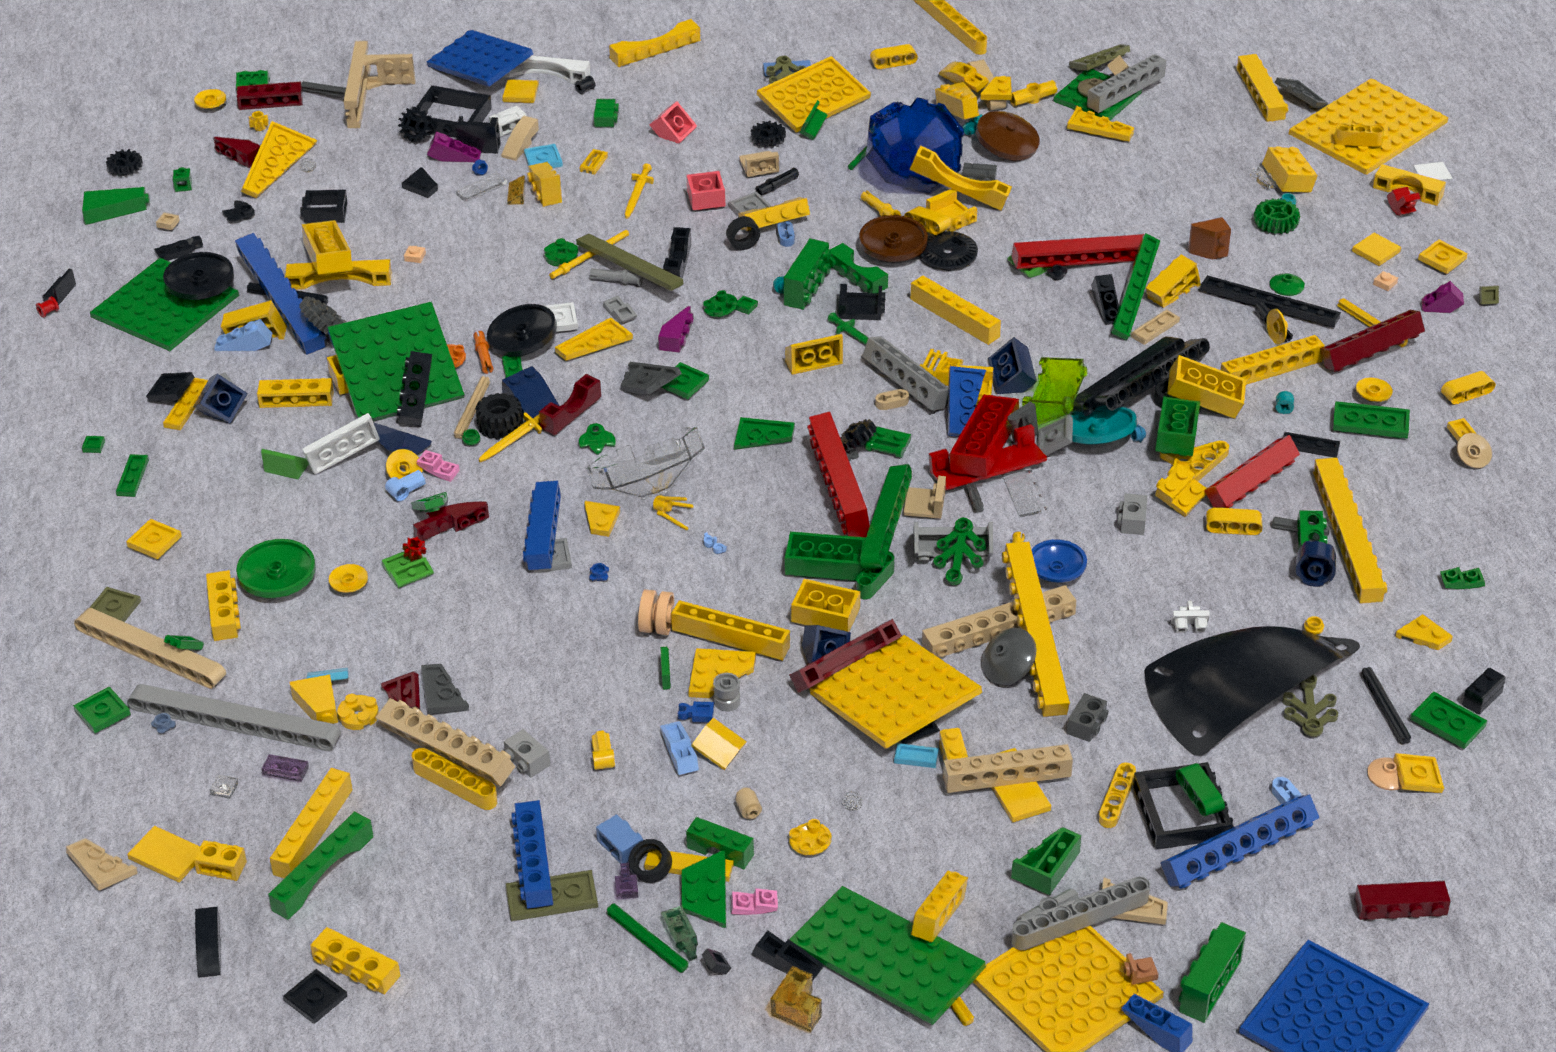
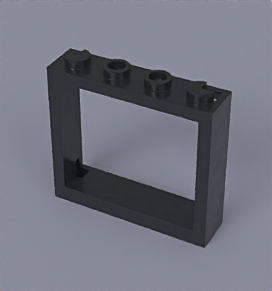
M431 85L416 106L417 108H423V111H428L433 103L474 109L475 111L468 122H483L492 109L491 95ZM437 118L429 119L430 122H433L430 125L433 131H428V133L435 134L437 131L448 137H457L455 121Z
M1198 763L1222 796L1221 787L1216 784V774L1211 771L1209 763ZM1188 765L1134 772L1133 789L1155 850L1199 844L1234 827L1233 818L1229 817L1227 802L1224 801L1225 809L1214 813L1218 824L1164 831L1149 789L1179 785L1176 778V770Z

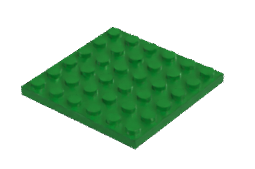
M159 258L91 310L90 316L95 320L167 351H171L239 296V292L237 289L228 287L222 293L206 299L188 300L178 298L167 291L163 280L164 271L171 262Z
M432 301L328 327L327 330L357 417L360 418L369 413L372 421L397 415L398 406H402V400H399L400 391L405 389V384H402L403 373H407L408 368H405L406 357H410L411 351L432 354L424 408L464 398L465 394ZM413 371V373L415 374L421 373L419 371ZM417 387L410 388L412 390H418ZM409 403V404H407L408 406H411V407L415 406L414 403Z

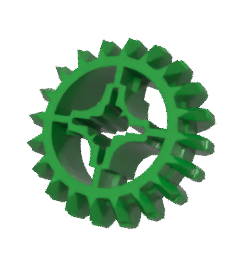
M1273 198L1271 200L1265 199L1264 202L1261 201L1256 206L1254 221L1258 228H1262V231H1268V234L1280 233L1282 235L1284 232L1289 234V231H1294L1300 221L1299 208H1296V205L1292 204L1291 201L1286 202L1285 199L1280 200L1279 198L1277 200Z

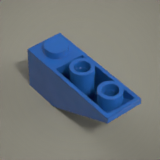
M1136 994L1121 1008L1159 1046L1170 1052H1184L1193 1042L1192 1023Z

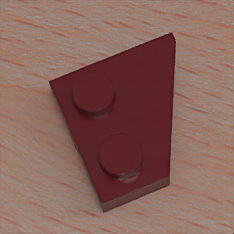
M415 671L381 683V687L387 692L389 699L391 698L397 702L401 700L411 709L413 707L420 709L419 674Z

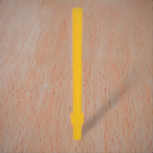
M624 230L606 240V242L613 245L629 236V232ZM587 251L572 261L559 265L558 269L549 273L551 279H554L561 274L565 275L570 272V269L596 254Z

